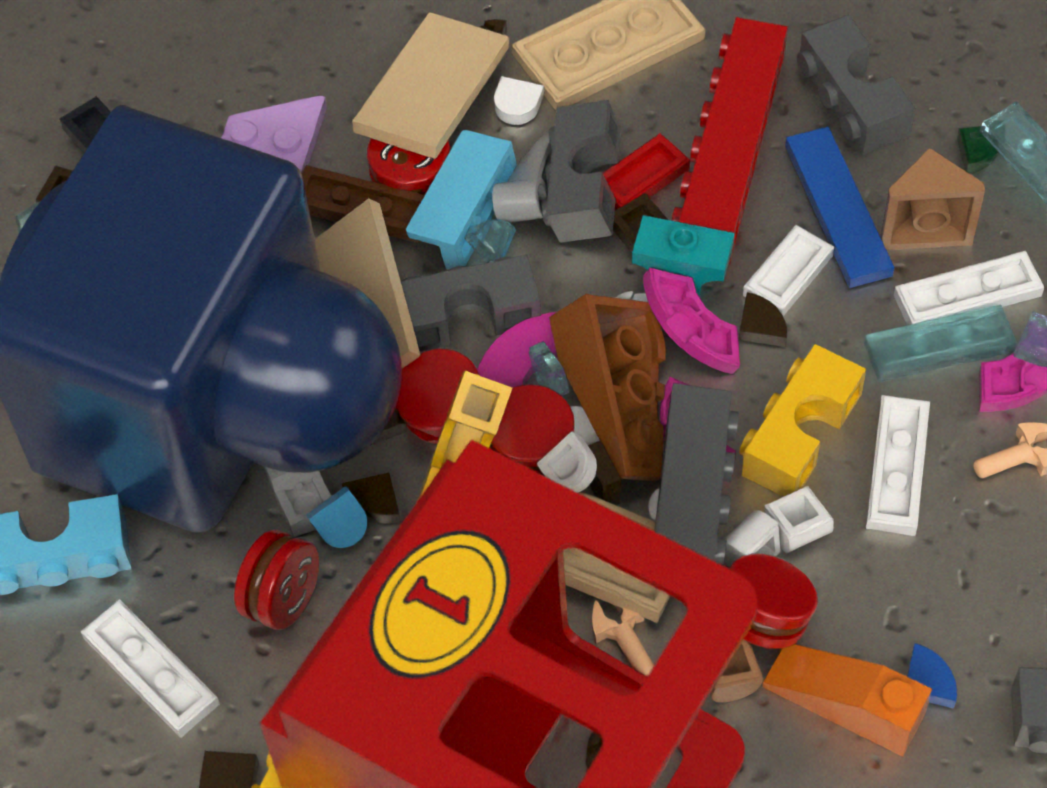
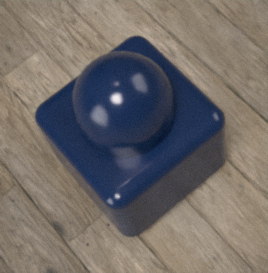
M119 105L111 111L68 180L52 189L35 207L20 230L1 274L0 397L31 470L34 473L98 497L118 494L122 506L190 532H206L222 520L253 463L277 471L311 473L336 467L358 456L382 433L392 417L401 389L402 364L396 336L383 312L366 294L352 284L320 271L304 179L299 168L294 163L280 157L125 105Z

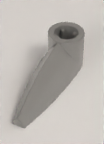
M549 130L522 157L508 181L494 185L492 202L495 216L499 223L505 224L543 218L541 210L542 200L548 196L545 167L547 162H551L552 157Z

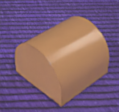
M742 640L710 692L713 701L720 703L736 701L749 696L761 686L764 679L749 642Z

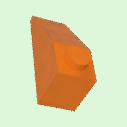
M797 644L781 649L762 684L763 688L902 757L925 716L932 688L884 665Z

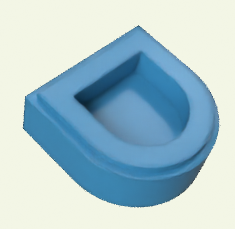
M347 486L306 514L323 540L337 548H346L356 544L364 536L367 529L366 513Z

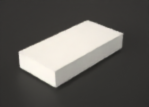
M795 225L744 285L743 296L746 297L747 292L759 295L773 303L784 316L833 257L834 246Z

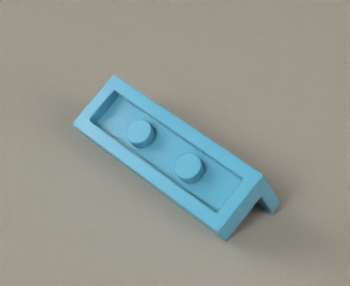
M463 130L406 227L409 238L439 246L445 269L450 270L454 267L467 265L495 214L492 202L493 187L497 183L507 182L517 166L512 141Z

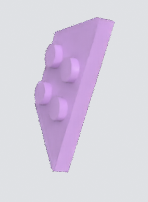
M315 96L230 115L222 138L294 163L300 172L303 173L305 166L309 165L327 109L325 96Z

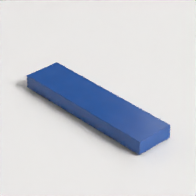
M829 126L786 137L785 148L830 245L834 246V256L848 287L853 288L893 277L894 265Z

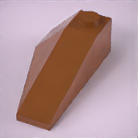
M584 294L549 317L558 361L620 478L657 481L661 476L664 427L658 420V402L663 400L665 396V385L659 382V364L666 359V345L661 325L656 319L649 302Z

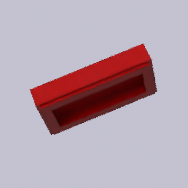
M661 133L653 137L603 173L616 199L615 210L645 193L649 198L683 175L685 171L690 170V159Z

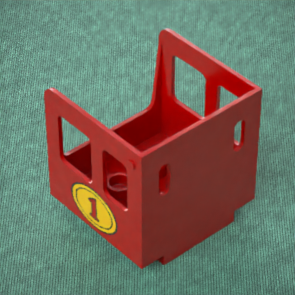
M471 439L455 463L448 459L261 720L260 726L282 788H537L528 782L526 772L562 715L597 733L603 741L601 751L577 788H652L676 748L681 752L683 759L666 788H730L744 762L745 745L743 739L735 728L702 710L701 707L755 620L758 606L757 594L752 584L742 575ZM570 548L580 549L678 599L685 605L687 613L648 676L641 674L582 639L569 627L564 550Z

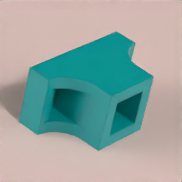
M643 215L632 251V263L642 266L647 270L653 268L693 277L696 293L700 297L703 284L710 281L724 282L734 245L735 233Z

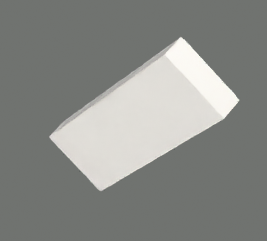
M1022 251L895 286L893 296L910 332H915L1041 297L1044 285L1027 252Z
M886 395L881 396L866 529L910 536L916 535L930 401Z
M120 599L80 631L83 639L180 738L220 705L218 697Z

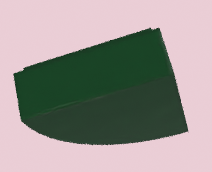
M1004 124L959 128L957 140L966 172L973 173L982 170L997 158L1003 143Z

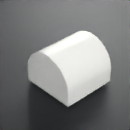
M809 486L764 505L765 513L779 524L780 549L785 553H789L833 532V518Z
M759 510L751 512L725 537L727 538L724 562L728 567L736 559L745 555L766 554L776 556L781 552L778 522Z

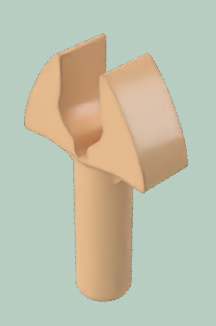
M1036 422L1018 424L1015 435L1020 440L1019 443L975 460L973 467L976 475L979 478H986L1023 463L1035 465L1041 477L1047 474V448L1033 447L1035 443L1047 440V424Z
M595 600L592 612V632L595 643L597 644L605 638L617 641L631 667L641 674L648 676L654 664L634 632L635 624L643 622L645 618L639 616L640 614L615 606L622 615L621 624H618L615 620L608 619L604 615L603 609L598 601Z

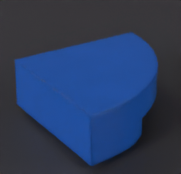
M914 643L907 677L932 688L929 703L954 709L957 699V686L951 669L934 651Z

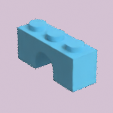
M118 494L68 502L69 522L66 529L55 539L45 542L29 539V534L19 511L0 514V595L11 594L18 588L36 585L59 586L68 580L89 576L106 578L115 575L118 571L132 569L127 520Z

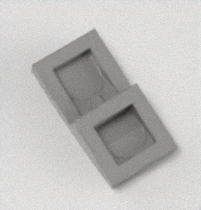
M263 466L293 536L298 537L316 530L306 514L331 497L320 471L291 473Z

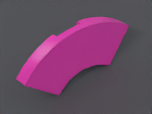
M649 268L643 276L644 289L649 305L665 332L679 347L698 361L711 368L733 375L740 367L737 326L721 320L706 308L696 293L693 277Z
M556 312L531 317L505 331L494 341L482 357L477 368L480 376L513 388L519 385H526L534 372L548 363L558 361L549 317Z
M1029 325L1025 341L1015 353L1001 360L981 362L979 369V412H995L1017 408L1047 393V326Z

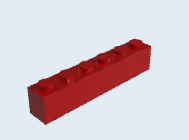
M739 17L735 18L731 34L724 33L722 36L719 59L724 61L722 68L714 67L709 93L714 94L713 101H704L700 117V127L705 128L703 136L695 135L690 153V162L695 163L693 172H684L681 183L680 198L685 199L683 208H674L671 221L735 233L729 264L734 252L784 61L788 26Z

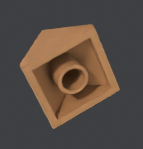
M929 148L888 190L880 236L886 250L972 246L985 194L984 183Z

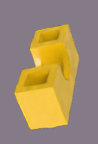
M814 344L805 359L798 357L787 375V387L782 394L775 392L771 396L763 413L764 422L758 430L751 428L740 446L739 454L744 456L742 476L782 497L802 489L817 466L820 441L804 433L798 425L806 421L818 420L840 430L862 395L866 368L817 344Z
M467 371L462 372L418 500L448 459L455 463L471 439L488 448L490 447L493 437L498 431L512 387Z

